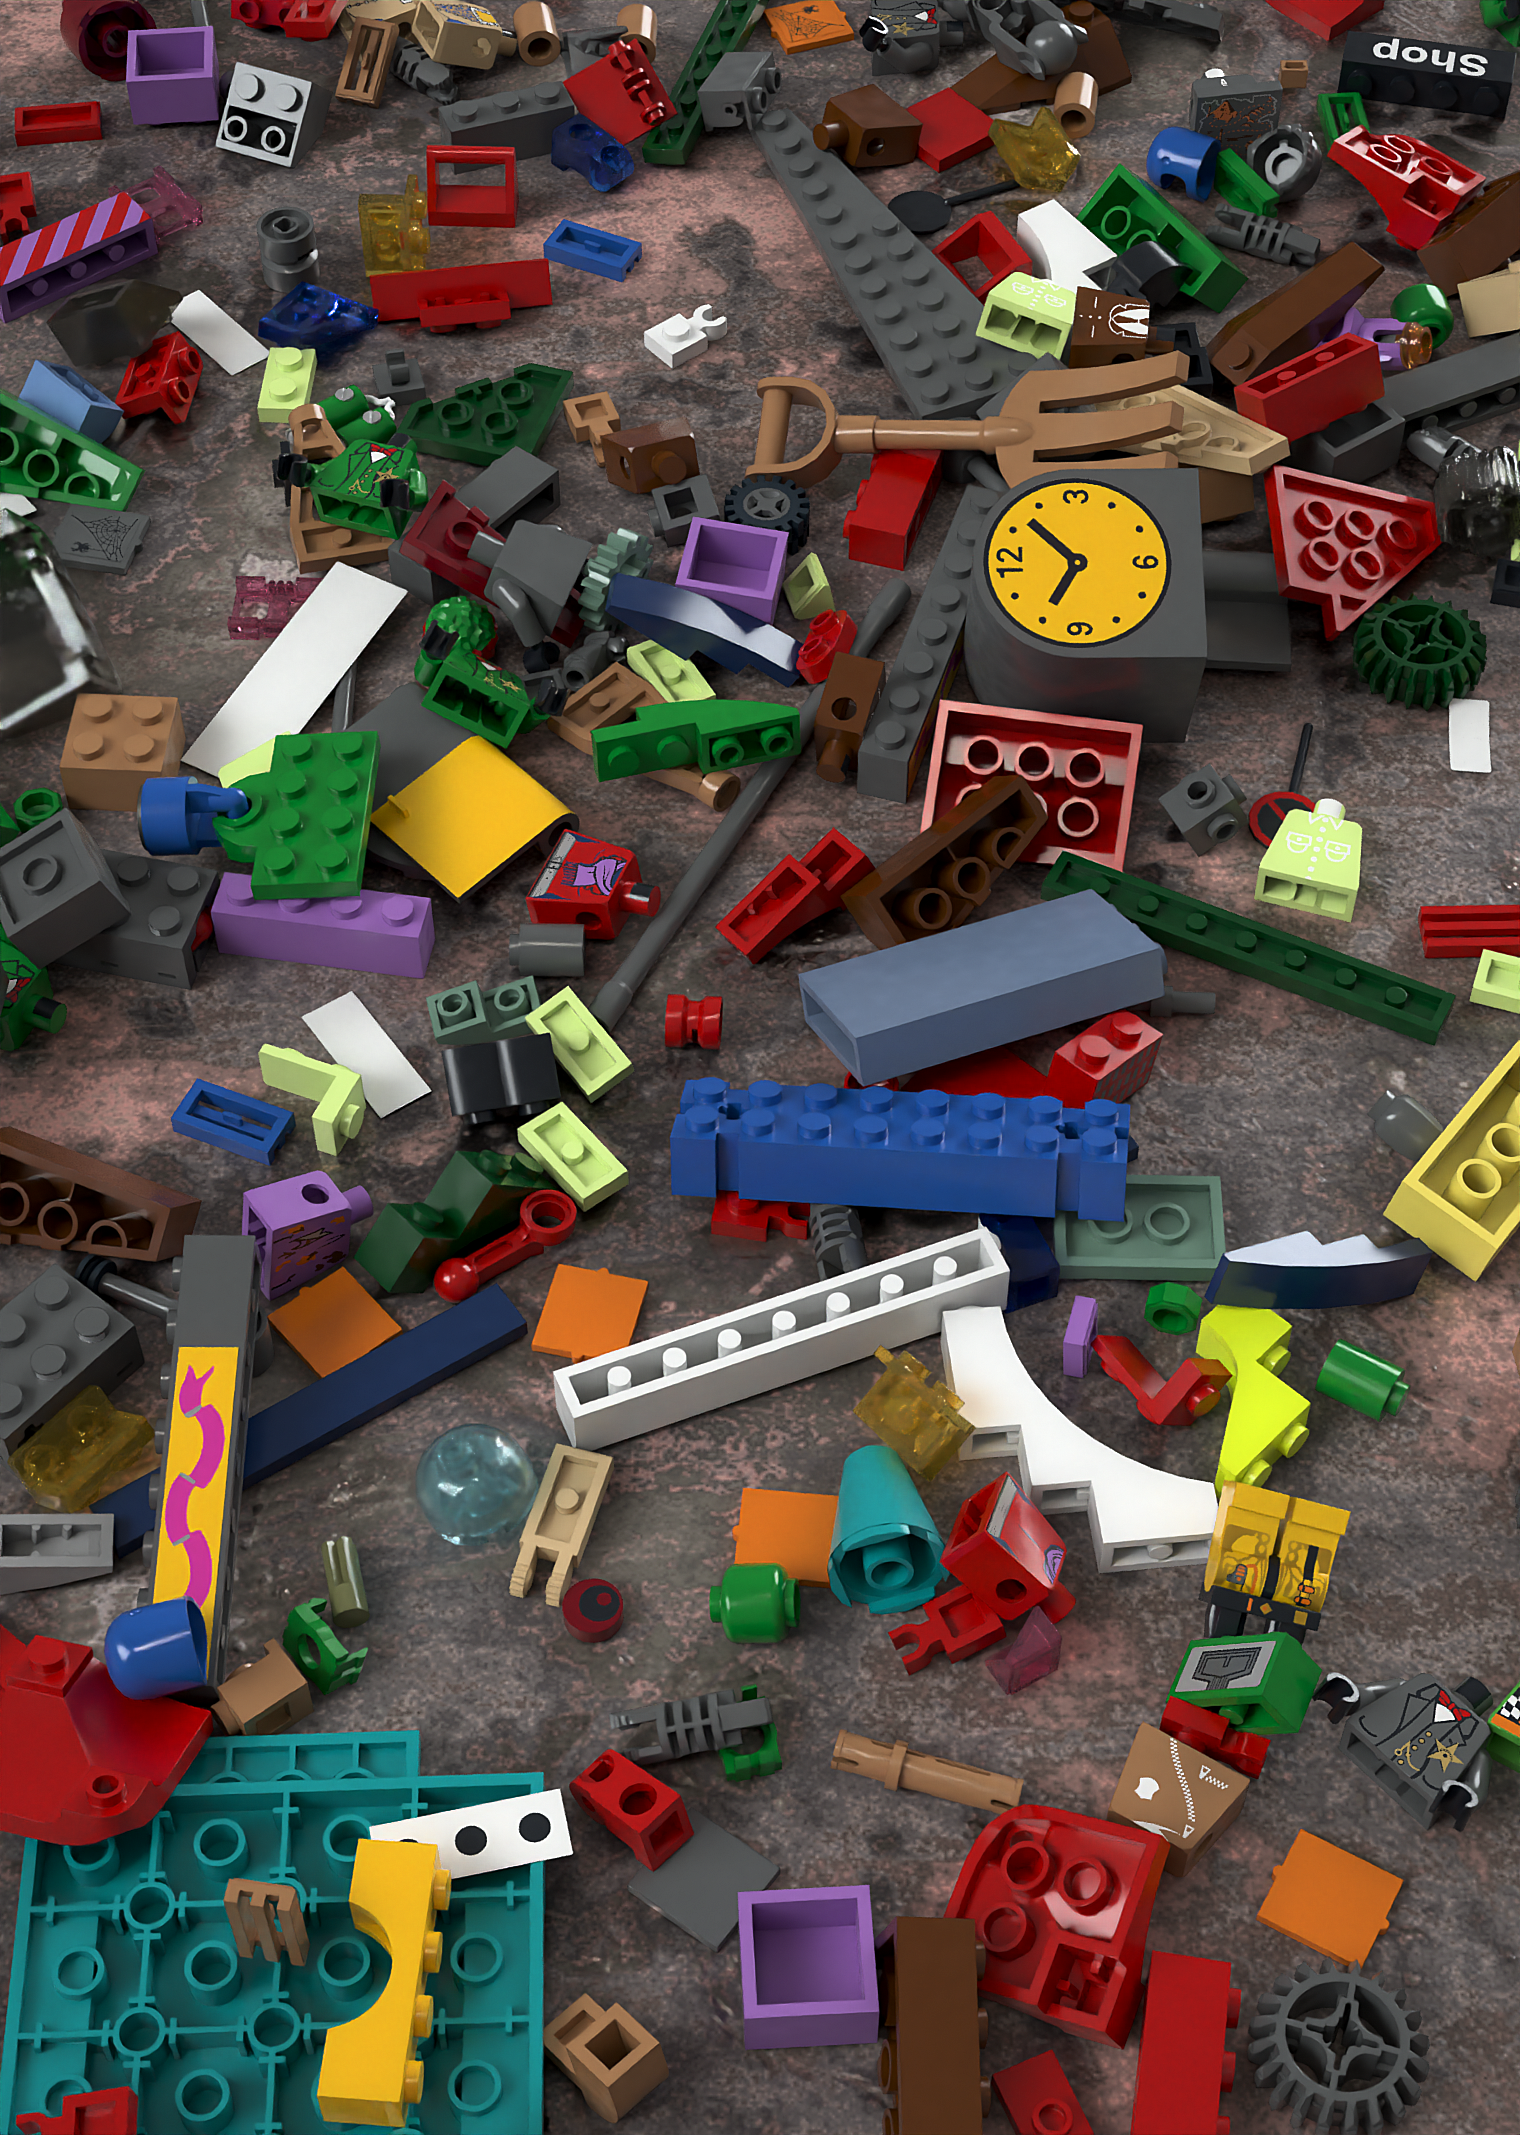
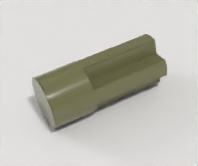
M341 1536L336 1542L325 1541L321 1546L333 1622L341 1628H352L362 1625L369 1619L370 1613L356 1545L353 1544L352 1538L348 1536Z

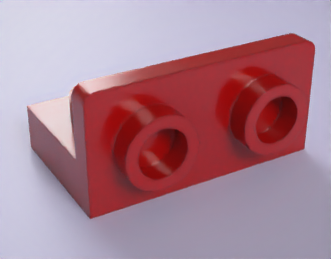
M179 331L134 347L115 400V404L124 410L123 419L139 414H151L162 407L175 425L185 422L204 365L197 350L189 345Z

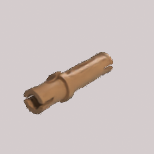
M841 1729L833 1753L835 1757L831 1761V1769H838L885 1782L884 1788L897 1792L898 1787H903L991 1811L999 1815L1018 1806L1024 1779L1021 1778L1017 1779L993 1773L981 1768L909 1749V1742L897 1739L894 1745L847 1732L844 1729Z

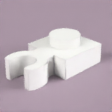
M709 304L698 307L694 311L693 317L688 320L679 313L645 331L644 344L647 349L674 369L707 351L708 341L724 337L727 333V318L722 316L712 321V306Z

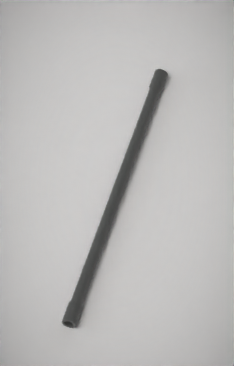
M890 578L885 582L869 605L867 614L858 625V631L849 652L850 655L866 658L885 629L892 625L911 597V589L904 581L898 578ZM827 679L816 685L799 710L801 751L814 733V721ZM798 755L769 760L761 764L609 982L604 984L592 1001L588 1010L608 1035L631 1003L634 992Z

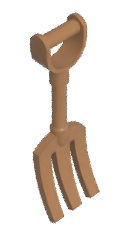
M1177 350L1160 356L1108 366L1029 371L1020 379L1006 398L1000 415L988 416L984 420H881L878 415H839L826 391L811 380L796 377H766L760 379L757 384V395L763 399L754 465L746 468L744 479L750 478L752 483H757V476L765 475V481L772 482L773 475L782 477L781 484H785L790 479L796 482V489L800 487L803 489L810 488L826 479L841 462L843 454H878L880 450H981L987 455H996L998 466L1009 489L1034 476L1057 470L1178 468L1179 457L1168 451L1129 458L1087 462H1038L1041 457L1083 454L1126 447L1182 432L1184 407L1173 400L1143 407L1102 412L1044 413V410L1125 399L1185 383L1188 380L1190 357ZM792 405L817 407L826 413V427L822 439L812 452L797 461L784 463Z

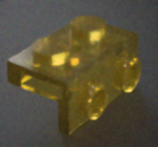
M1040 107L1030 126L995 118L988 130L989 136L998 148V154L1006 161L1013 172L1014 180L1027 189L1039 187L1061 192L1069 177L1076 170L1080 160L1079 152L1051 109L1047 107Z
M880 1345L873 1354L888 1369L852 1411L919 1475L931 1482L976 1427L959 1412L965 1402L940 1380H937L932 1387L925 1381L932 1372L907 1350H904L899 1357H896Z
M88 1385L8 1458L7 1462L38 1505L72 1514L93 1503L101 1492L100 1487L117 1471L127 1469L137 1462L143 1454V1447L155 1437V1431L144 1416L116 1410L99 1386Z

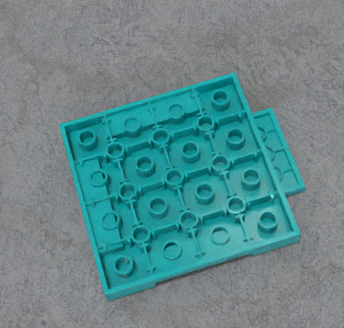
M419 1730L209 1737L164 1806L143 1827L112 1836L95 1844L82 1846L54 1844L25 1837L0 2072V2135H25L16 2125V2115L39 2112L49 2118L62 2116L63 2096L130 2086L138 2096L136 2135H543L546 1860L451 1879L447 1911L437 1910L434 1932H442L443 1939L440 1969L438 1973L427 1974L425 1995L433 1996L431 2032L429 2038L418 2037L415 2061L424 2062L422 2096L419 2104L409 2103L405 2128L326 2122L323 2120L317 2099V2091L327 2029L350 2022L371 2008L387 1986L392 1970V1959L386 1949L374 1938L355 1929L348 1900L358 1839H371L369 1827L545 1792L544 1772L420 1776L421 1737ZM240 1878L292 1886L296 1889L310 1943L305 1966L291 1965L288 1951L284 1950L281 1952L279 1963L266 1961L263 1949L259 1946H256L253 1958L240 1957L223 1902L229 1879ZM268 1900L275 1910L274 1923L276 1931L282 1932L276 1910L278 1902Z

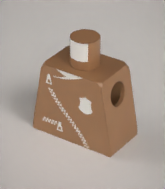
M1143 1721L1138 1728L1112 1797L1106 1821L1163 1835L1171 1844L1163 1870L1176 1877H1185L1240 1815L1244 1807L1250 1779Z

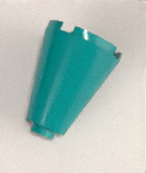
M869 1445L851 1453L843 1465L827 1566L831 1590L843 1604L851 1608V1600L868 1604L869 1612L883 1615L905 1612L927 1603L936 1595L934 1587L943 1577L946 1582L950 1575V1572L939 1562L945 1544L900 1455L893 1449L885 1446Z

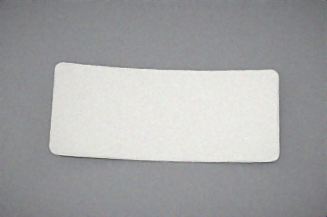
M1453 698L1449 703V751L1452 770L1491 772L1488 701Z

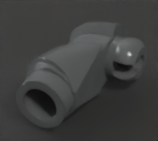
M613 630L591 633L586 637L584 646L572 652L564 660V670L562 672L564 685L577 692L605 671L610 663H624L627 660V648L630 647L628 640L625 637H616Z

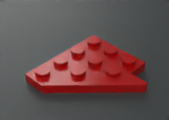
M1273 464L1263 474L1279 596L1321 605L1325 637L1328 641L1336 639L1442 543L1437 504L1434 502Z

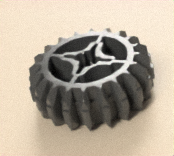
M1329 1956L1322 1961L1318 1975L1303 1961L1296 1968L1295 1980L1281 1973L1274 1981L1272 1988L1274 1994L1265 1992L1260 1996L1256 2007L1260 2015L1251 2018L1248 2028V2034L1256 2041L1249 2044L1247 2058L1250 2063L1260 2065L1254 2076L1256 2088H1275L1268 2102L1271 2106V2111L1282 2109L1287 2105L1294 2109L1290 2119L1293 2129L1302 2126L1305 2119L1308 2118L1317 2122L1315 2128L1316 2135H1328L1331 2126L1339 2127L1340 2135H1356L1358 2124L1368 2135H1380L1384 2126L1383 2119L1396 2126L1402 2122L1406 2110L1404 2105L1412 2107V2105L1417 2104L1422 2093L1417 2083L1426 2080L1430 2069L1429 2062L1421 2058L1427 2054L1430 2047L1429 2036L1416 2032L1422 2022L1420 2010H1401L1407 1998L1405 1988L1397 1989L1390 1993L1382 1989L1386 1979L1383 1970L1375 1973L1369 1981L1359 1976L1361 1968L1357 1959L1350 1962L1346 1973H1340L1337 1971L1336 1964ZM1335 2008V2012L1332 2015L1323 2019L1305 2017L1304 2022L1295 2020L1300 2015L1311 2010ZM1358 2016L1367 2021L1380 2036L1368 2032L1362 2026ZM1339 2028L1343 2030L1341 2045L1346 2050L1336 2071L1333 2067L1336 2053L1330 2049L1332 2043L1335 2042ZM1294 2061L1309 2066L1315 2072L1318 2083L1306 2076ZM1372 2076L1383 2078L1377 2085L1365 2090L1355 2092L1341 2091L1342 2086L1347 2081L1353 2079L1371 2081Z

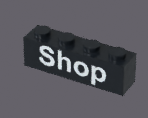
M1348 30L1337 93L1359 92L1361 98L1365 100L1505 118L1517 53Z

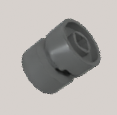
M288 206L274 208L265 212L256 224L265 283L271 289L284 293L302 292L311 288L318 282L321 275L313 217L305 210Z

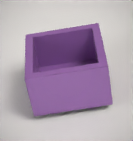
M213 26L128 31L126 84L134 125H162L175 122L202 123L210 120H219V63Z
M693 517L675 587L717 600L773 626L785 575L789 532Z
M869 1885L738 1892V1932L745 2050L877 2043L879 2001Z

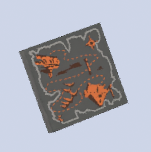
M1280 81L1196 88L1194 90L1190 130L1218 139L1221 143V151L1231 148L1246 163L1248 146L1255 139L1278 128L1283 94Z

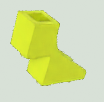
M1217 1305L1201 1320L1196 1353L1204 1359H1218L1233 1375L1226 1383L1231 1396V1409L1214 1484L1215 1494L1219 1499L1224 1480L1236 1481L1261 1488L1272 1471V1465L1282 1455L1287 1458L1292 1457L1302 1447L1309 1435V1429L1305 1426L1311 1402L1277 1378L1291 1357V1352L1287 1349L1293 1326L1271 1309Z

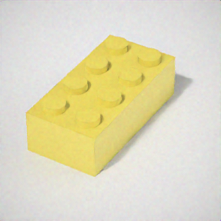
M1520 1040L1517 1041L1404 1178L1383 1213L1385 1217L1414 1238L1419 1237L1432 1251L1475 1282L1520 1226Z

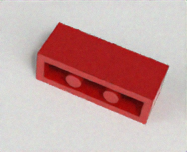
M1348 332L1234 387L1238 414L1287 437L1289 446L1292 441L1309 433L1323 431L1328 428L1329 423L1347 414L1359 413L1367 408V404L1385 396L1378 344Z
M880 450L878 454H873L870 479H862L857 494V508L855 511L849 510L844 521L843 538L849 539L850 560L904 571L943 479L944 450Z
M1152 1950L1146 1976L1130 2135H1229L1230 2117L1218 2115L1220 2092H1232L1236 2063V2052L1224 2050L1226 2028L1237 2029L1241 2004V1989L1230 1987L1231 1962Z

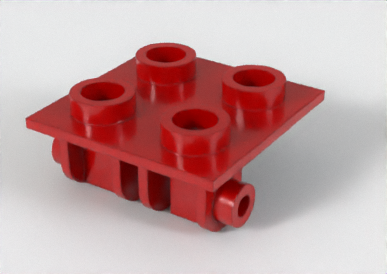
M636 38L627 44H624L623 40L613 43L608 48L610 54L562 82L604 157L678 115Z

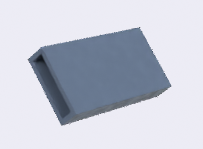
M1089 889L798 974L805 1022L864 1087L1165 996L1163 975L1167 973L1168 964L1160 944L1154 943L1140 931L1135 923H1131L1119 913L1113 904H1109L1093 889Z

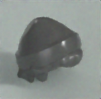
M1282 124L1273 132H1267L1262 137L1255 139L1248 146L1246 164L1280 195L1279 203L1289 202L1299 198L1313 188L1321 170L1322 153L1319 145L1313 139L1312 133L1310 131L1304 132L1301 124Z

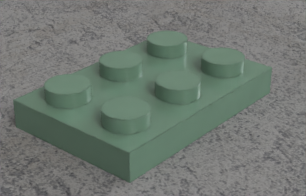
M1127 1175L1124 1222L1078 1219V1211L1056 1210L1055 1218L1052 1217L1054 1278L1211 1281L1222 1254L1226 1253L1220 1176Z

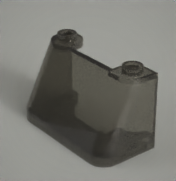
M7 508L0 511V744L72 717L78 693L123 694V687L119 676L55 546L39 526Z

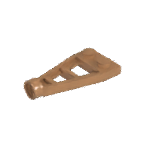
M304 404L291 411L288 420L294 437L293 453L303 455L308 460L328 457L333 459L345 450V447L328 422L325 410L317 404ZM291 486L290 538L300 574L330 570L337 561L348 566L389 560L387 547L393 543L392 538L320 520L316 521L312 516L314 499L311 489L309 487Z
M615 662L571 695L566 702L561 717L550 716L547 719L548 729L582 752L593 756L591 730L619 725L636 712L635 708L668 702L652 684L618 662ZM698 762L641 774L693 794L701 802L717 812L726 810L735 801L741 787L740 778L730 771L722 770L703 774Z

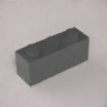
M562 81L543 82L529 88L502 91L492 96L474 100H461L451 105L438 107L442 145L515 147L516 161L577 148L574 104ZM449 163L454 175L497 166L495 164Z

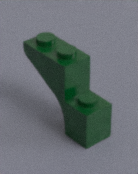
M456 1150L424 1203H387L353 1258L388 1292L424 1293L434 1278L436 1269L442 1262L450 1259L468 1243L520 1219L521 1204L531 1193L539 1190L557 1189L541 1175L544 1171L542 1166L533 1158L523 1153L517 1152L513 1156L497 1154L490 1150H483L481 1153Z

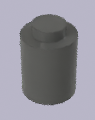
M521 923L519 934H510V966H519L520 976L584 977L586 968L585 924Z

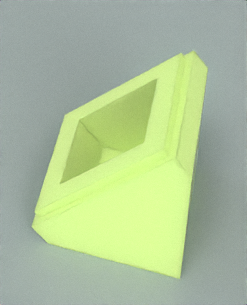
M811 552L782 584L794 618L799 620L816 617L828 609L836 612L831 589L818 556Z

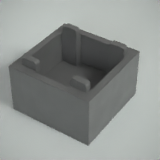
M67 807L0 848V921L7 938L39 970L131 914L97 841Z

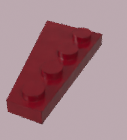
M443 479L403 540L399 553L499 608L497 604L486 598L483 592L492 569L467 558V554L478 531H482L503 542H506V539L488 525L490 518L479 508L473 506L469 509L454 497L456 489ZM574 588L550 636L568 648L572 647L585 621L579 618L583 605L578 604L581 594Z

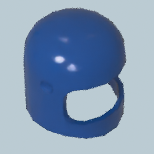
M1168 127L1155 137L1149 148L1146 159L1147 175L1151 182L1163 189L1168 188L1176 176L1180 177L1186 184L1187 197L1204 203L1208 200L1215 178L1217 153L1221 152V143L1218 139L1183 127ZM1199 175L1201 178V184L1197 189L1196 182L1197 176Z
M186 1595L131 1609L121 1613L108 1626L104 1639L106 1665L115 1687L124 1696L133 1700L144 1701L207 1685V1633L205 1621L200 1607L192 1597Z

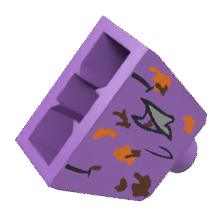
M317 1170L243 1193L242 1235H255L263 1261L260 1289L269 1301L335 1266L349 1254L351 1225L373 1215V1205L367 1191L358 1185L341 1193L325 1172Z

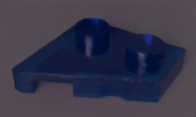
M302 281L259 320L258 336L275 342L282 348L294 347L301 351L375 328L378 323L379 310Z

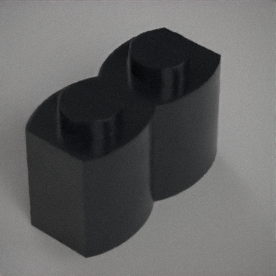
M550 1033L441 1051L452 1117L463 1116L465 1126L496 1121V1110L518 1107L519 1116L544 1113L551 1108L550 1101L561 1098Z

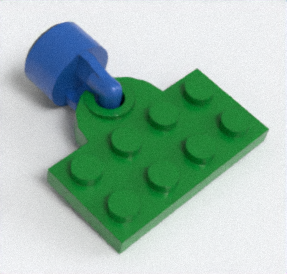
M378 731L276 735L270 772L249 775L231 784L228 788L198 783L194 776L147 778L139 789L137 800V822L142 846L153 857L198 855L204 847H223L230 860L240 863L254 862L250 885L254 900L360 896L381 748Z

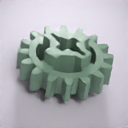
M620 527L617 534L613 532L608 534L606 546L599 544L597 547L598 556L594 559L589 558L583 571L585 579L582 580L581 585L585 588L578 599V604L583 605L579 618L585 620L584 626L595 631L613 630L614 632L616 628L619 630L624 628V622L605 611L610 581L616 573L650 580L648 573L654 560L648 558L653 550V545L648 544V537Z

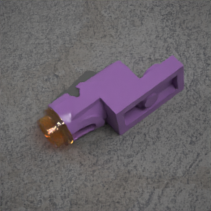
M1351 307L1315 347L1317 348L1349 332L1378 344L1382 371L1409 370L1418 367L1419 364H1427L1432 353V334L1429 327H1421L1418 322H1399L1397 319L1364 318L1355 307Z

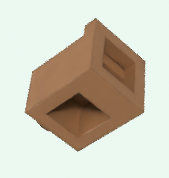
M274 1638L263 1644L265 1657L256 1663H247L238 1667L227 1677L225 1683L217 1687L220 1700L210 1706V1711L226 1736H235L236 1734L238 1736L279 1735L314 1712L308 1682Z

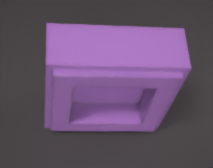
M1075 1296L1063 1341V1375L1083 1378L1084 1375H1087L1093 1352L1090 1343L1098 1333V1303H1096V1299Z

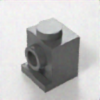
M706 473L682 480L677 484H668L651 490L655 508L647 510L654 537L664 535L668 548L686 543L693 517L720 521L719 511Z

